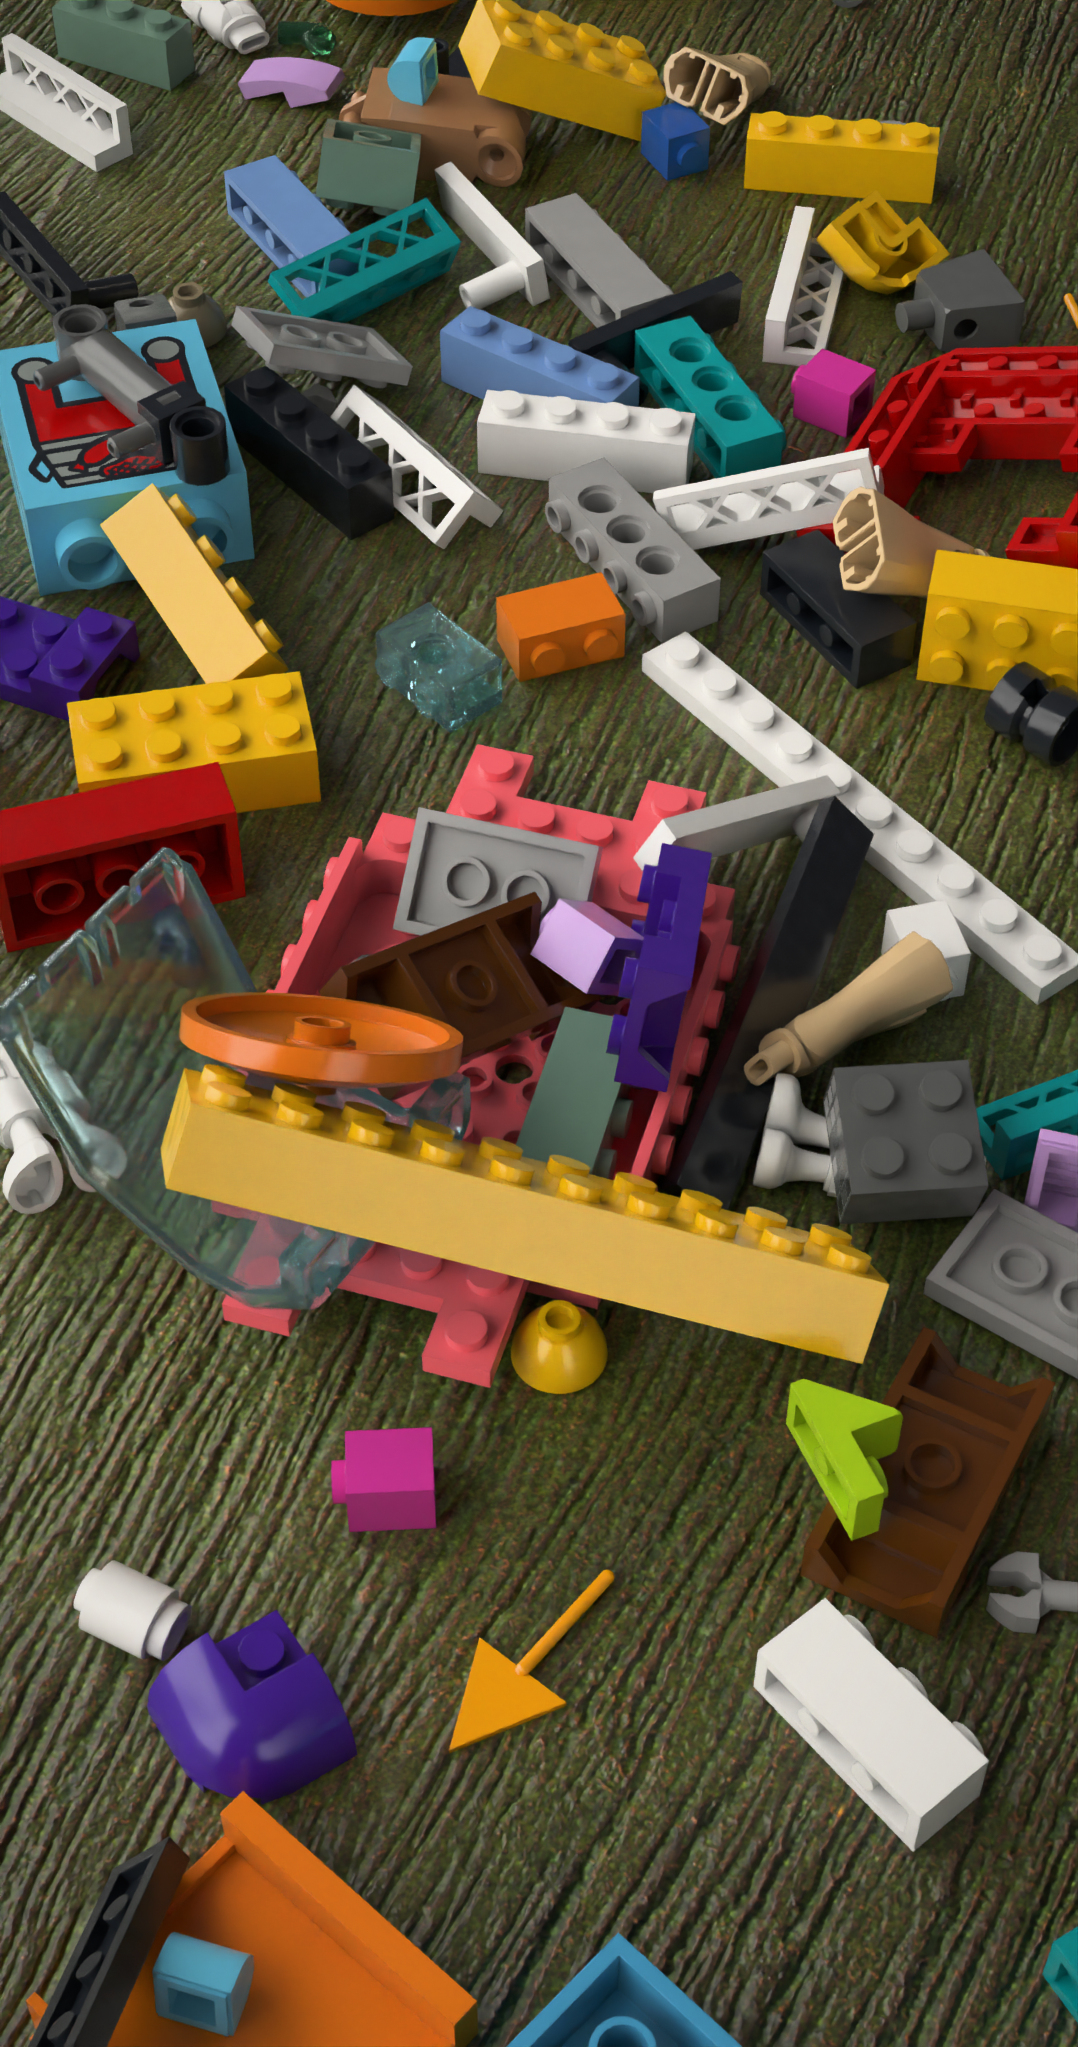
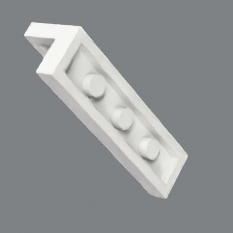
M11 33L1 38L6 64V72L0 74L1 111L95 172L133 154L126 103L17 35ZM22 61L25 67L27 68L28 72L23 70ZM104 110L111 114L112 124Z
M795 206L765 319L762 362L801 366L802 364L806 365L822 348L827 350L845 274L833 260L820 265L810 257L831 258L816 241L817 238H812L815 208ZM820 282L826 288L813 293L806 286ZM812 310L819 316L806 322L799 314ZM805 339L815 349L787 345Z
M356 385L352 386L330 416L345 429L356 414L360 418L359 438L357 440L371 451L375 447L389 444L388 465L392 467L394 507L434 544L442 549L446 548L470 515L491 528L502 514L503 510L385 404ZM419 471L418 493L401 496L402 475ZM449 498L455 504L436 528L432 524V502Z
M865 448L654 491L653 502L657 513L695 550L833 523V519L842 502L851 491L862 486L866 489H875L884 495V480L880 465L873 466L870 450Z

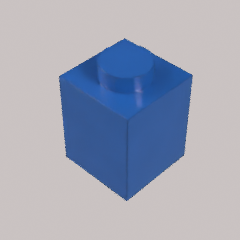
M675 102L642 111L641 154L667 181L708 169L710 127L690 107L687 108Z

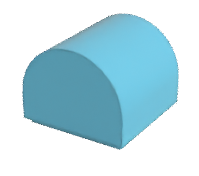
M417 37L409 40L389 69L387 75L388 85L391 92L399 100L423 106L439 82L436 42H434V38Z
M172 1932L166 1939L152 1970L156 2013H158V2016L227 2037L228 2035L234 2036L249 1995L254 1972V1956Z

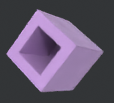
M559 898L555 907L546 914L541 922L540 936L531 955L586 994L618 996L626 956L640 958L644 937L593 902Z

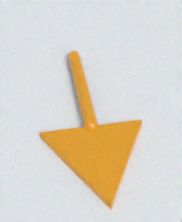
M609 1569L603 1570L517 1665L479 1637L449 1754L567 1706V1702L529 1675V1673L614 1581L615 1575L613 1571Z

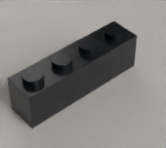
M264 366L224 385L226 412L236 442L350 540L394 519L392 467L275 371Z

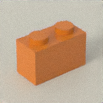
M602 572L496 597L497 641L519 682L624 657L626 613Z

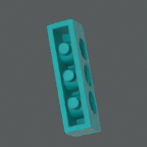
M691 316L635 330V375L640 377V380L647 385L649 393L661 408L696 413L694 451L715 479L781 466L782 450L786 448L787 444L783 425L779 420H774L762 405L756 391L749 389L738 375L734 364L724 358L715 347L712 337L708 333H704Z

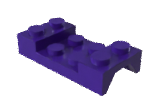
M0 596V699L69 721L67 703L93 699L97 681L117 657L134 663L140 657L136 623L134 621L89 607H85L76 619H72Z
M662 843L657 866L644 864L637 901L648 903L649 906L646 920L633 919L631 929L644 937L639 959L626 956L618 996L631 999L627 1016L614 1014L606 1053L618 1055L614 1082L667 1092L674 1048L686 994L690 990L712 856L710 852Z

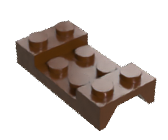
M536 892L529 893L344 965L337 970L319 991L321 996L394 1007L425 1015L449 1024L463 1035L460 1065L529 1036L532 1041L557 1030L565 1007L588 1011L601 999L599 994H586L572 983L565 982L562 976L531 955L539 938L542 901ZM439 1079L377 1089L387 1104L429 1086Z
M923 1326L881 1403L899 1410L903 1415L897 1450L891 1455L877 1459L885 1474L888 1485V1496L883 1501L879 1529L877 1532L851 1541L828 1501L805 1543L800 1575L937 1638L966 1580L969 1564L1018 1466L1022 1467L1048 1415L1056 1383L1041 1377L1013 1387L1006 1386L958 1365L937 1332Z

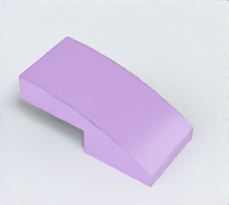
M293 57L265 58L254 60L238 82V86L245 100L283 92L290 108L329 100L345 75L342 68L316 60Z

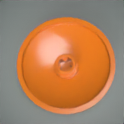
M243 992L214 994L194 998L183 1004L179 1028L180 1041L188 1048L202 1055L251 1074L294 1083L296 1086L310 1090L318 1096L337 1094V1088L396 1087L447 1077L459 1070L463 1048V1035L460 1031L449 1024L425 1015L356 1000L291 993Z

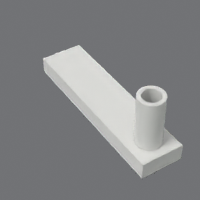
M451 161L434 169L443 210L497 267L459 286L460 295L466 308L472 306L482 309L517 291L532 306L550 299L543 258Z
M825 775L664 818L633 859L642 871L644 864L657 866L662 843L712 853L711 858H715L795 834L803 842L819 802L833 796L838 798L841 792L831 778Z

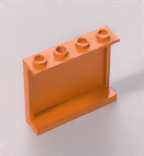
M242 1791L220 1813L224 1835L183 1874L107 2047H466L478 2034L477 2000ZM172 1932L254 1956L252 1983L234 2036L228 2035L227 2037L158 2016V2013H156L152 1970L166 1939ZM34 1992L26 2000V2004L35 2029H37L48 2004Z

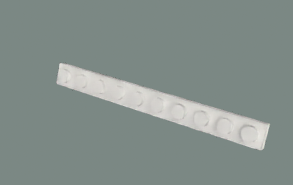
M685 631L642 654L643 673L778 787L828 775L841 792L838 799L874 833L865 860L918 905L947 900L967 946L1035 1004L1039 1005L1078 979V953Z

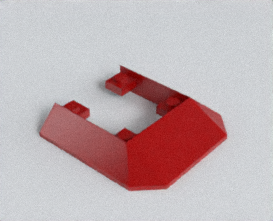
M1078 346L957 348L900 373L890 379L844 453L869 448L873 466L880 465L884 480V496L903 509L926 472L942 475L961 472L968 459L1060 460L1063 472H1078ZM1078 491L1063 518L1023 517L1005 549L1007 559L1078 569ZM913 516L914 518L921 521L920 516ZM833 523L796 530L797 536L800 537L818 529L836 546Z

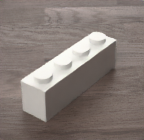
M487 390L477 420L478 473L549 481L550 477L605 458L637 492L654 493L657 490L687 485L693 466L696 413L679 412L670 408L653 409L626 406L617 402L600 403L573 400L564 396L547 397L520 394L512 390Z

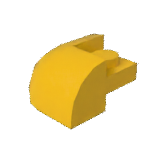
M877 190L873 191L861 202L857 201L833 220L816 239L819 245L850 280L868 291L887 295L916 283L917 274L922 269L940 264L950 255L948 250L919 216L906 225Z

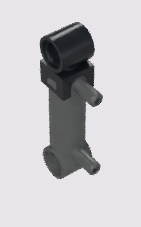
M87 304L73 305L62 309L53 318V328L59 361L34 371L33 380L39 390H49L71 379L87 381L136 425L108 438V451L117 459L144 447L163 465L174 461L176 475L187 484L196 486L211 485L227 476L230 471L226 421L221 412L214 408L206 407L205 398L184 380L171 385L109 331L107 316L100 308Z

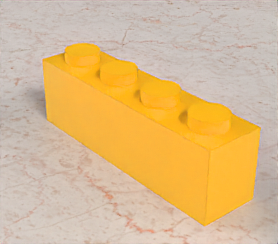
M769 111L763 114L751 113L746 142L744 189L866 198L873 191L877 190L885 200L932 204L940 127H928L918 122L905 125L880 123L874 119H861L858 121L837 120L825 115H814L811 117L785 116L783 113Z
M152 483L100 524L206 684L260 677L269 674H282L289 669L277 652L284 646L281 639L263 618L257 622L248 610L255 603L251 595L236 577L232 576L228 580L220 569V566L226 562L224 556L207 535L204 534L199 538L191 525L198 519L178 493L169 498Z

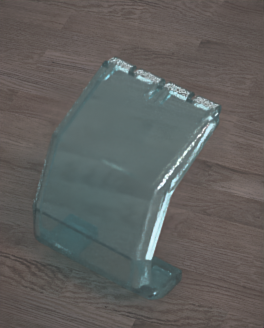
M162 847L130 878V887L122 886L85 922V931L77 929L38 967L40 980L37 975L31 974L0 1004V1042L78 1175L190 1274L253 1309L313 1310L326 1301L376 1241L166 1189L160 1149L184 1068L202 1072L206 1064L224 1066L244 1074L247 1077L245 1084L273 1091L275 1083L295 1084L233 1068L188 1048L180 1041L181 1009L187 1001L214 994L257 992L195 869L191 864L180 859L172 849ZM455 1072L447 1077L435 1079L411 1108H403L367 1088H337V1094L331 1096L317 1095L315 1102L343 1109L346 1101L368 1104L384 1111L387 1114L386 1121L412 1127L415 1119L429 1120L451 1128L455 1131L454 1139L462 1140L470 1120V1078Z

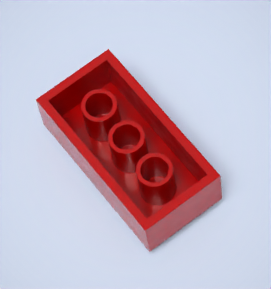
M219 762L0 810V928L7 953L246 897L237 812Z

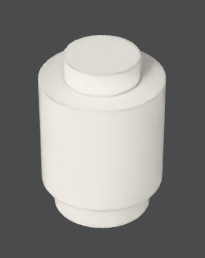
M115 1560L109 1562L102 1570L97 1568L91 1569L80 1584L74 1599V1609L80 1611L79 1628L142 1660H146L152 1655L162 1661H166L179 1645L189 1624L192 1612L191 1605L179 1600V1592Z

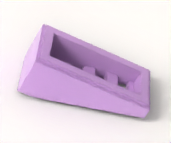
M1040 1128L1024 1205L1077 1233L1078 1136Z

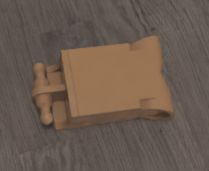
M373 67L367 93L362 91L355 92L351 97V102L346 104L340 111V121L421 134L416 180L436 181L434 169L451 161L471 183L478 176L482 181L492 186L507 187L515 184L521 177L527 149L526 137L529 134L534 110L478 95L472 78L438 74L439 82L423 106L401 101L389 88L387 75L390 68Z

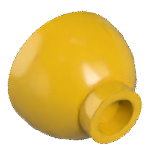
M565 1300L548 1302L528 1313L516 1329L511 1346L512 1364L519 1377L531 1387L552 1394L572 1393L592 1384L603 1372L608 1356L606 1338L596 1319L586 1310Z

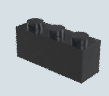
M818 529L764 551L760 595L856 689L911 665L917 622L913 620L907 610L901 608L888 595L846 591L843 588L839 566L841 557L845 555V552L839 550V547L835 546Z

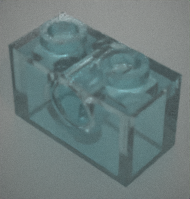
M429 602L376 632L377 659L375 667L380 679L386 686L395 688L414 703L423 716L432 718L449 733L502 703V659Z

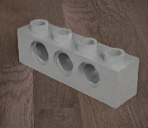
M605 458L549 478V502L545 505V514L552 530L563 535L574 547L577 556L583 563H588L597 573L602 572L613 593L617 594L631 609L635 620L641 626H646L661 643H665L685 631L690 633L718 621L721 578Z

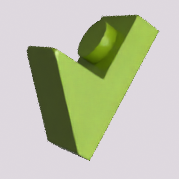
M801 1379L790 1384L786 1425L851 1541L877 1532L883 1501L888 1496L886 1477L877 1459L891 1455L897 1450L903 1415L893 1407L807 1379Z

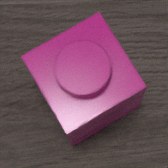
M822 348L806 365L802 364L799 366L791 382V393L794 394L793 417L847 438L872 409L876 369Z
M432 1427L345 1431V1460L331 1461L333 1504L347 1505L349 1532L436 1528Z

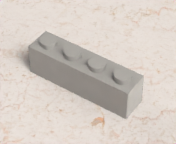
M577 193L525 208V240L543 258L545 272L596 328L674 295L672 289L649 269L647 263L639 258L625 244L623 238L618 233H615L601 219L599 213L592 209Z

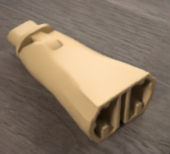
M684 47L679 52L672 54L664 65V83L667 97L687 108L695 107L703 102L700 108L703 116L723 125L739 116L751 102L760 99L769 87L773 76L769 66L757 56L748 53L719 56L690 47Z
M861 486L851 491L842 502L833 519L836 546L839 547V550L848 552L841 557V563L839 564L843 588L846 591L879 595L915 596L927 599L937 549L990 557L985 550L974 549L973 546L919 521L875 489H866Z
M912 931L830 999L799 1014L784 1028L775 1029L765 1035L760 1042L759 1053L744 1065L747 1079L752 1084L759 1086L772 1077L776 1078L778 1072L791 1074L794 1077L805 1076L858 1040L914 1022L927 1012L926 1008L937 1004L953 990L949 967L942 952L931 940L923 938L915 931Z

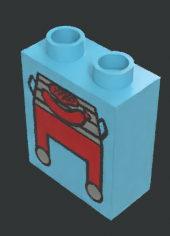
M196 319L112 333L171 385L184 380L205 398L206 407L216 409L225 417L230 471L224 479L211 485L196 486L183 482L175 473L174 461L163 465L144 447L119 459L113 457L107 448L108 438L136 425L87 381L71 379L49 390H39L33 380L34 371L59 361L56 341L0 350V433L40 596L78 589H99L112 583L136 579L100 524L152 483L169 498L178 493L184 499L198 519L191 525L199 538L205 534L213 541L226 560L223 564L255 558L247 473Z

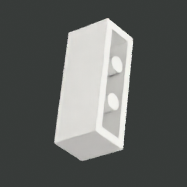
M824 1598L758 1650L753 1687L913 1852L980 1796L989 1760L984 1756L983 1748L978 1739L963 1724L956 1721L951 1723L929 1701L924 1686L913 1673L903 1667L896 1668L875 1648L871 1634L854 1616H843Z

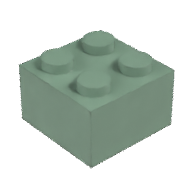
M327 118L322 141L316 197L326 198L325 204L335 208L352 209L354 208V203L373 206V212L389 216L412 205L420 157L421 134Z

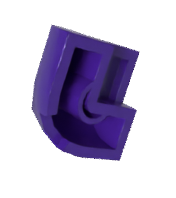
M277 1610L216 1644L208 1632L183 1648L160 1671L149 1689L147 1708L150 1717L185 1774L204 1793L207 1789H211L230 1798H236L244 1791L250 1798H261V1804H265L292 1794L357 1755L351 1726L328 1676L314 1653L307 1656Z

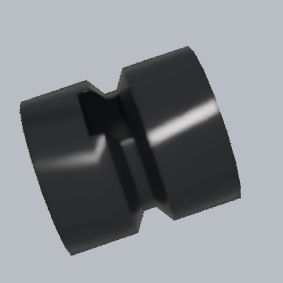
M1025 661L1016 664L1007 671L996 685L988 700L984 715L986 726L1012 742L1018 743L1023 741L1026 751L1051 766L1057 767L1064 764L1078 750V692L1065 685L1057 687L1053 677Z

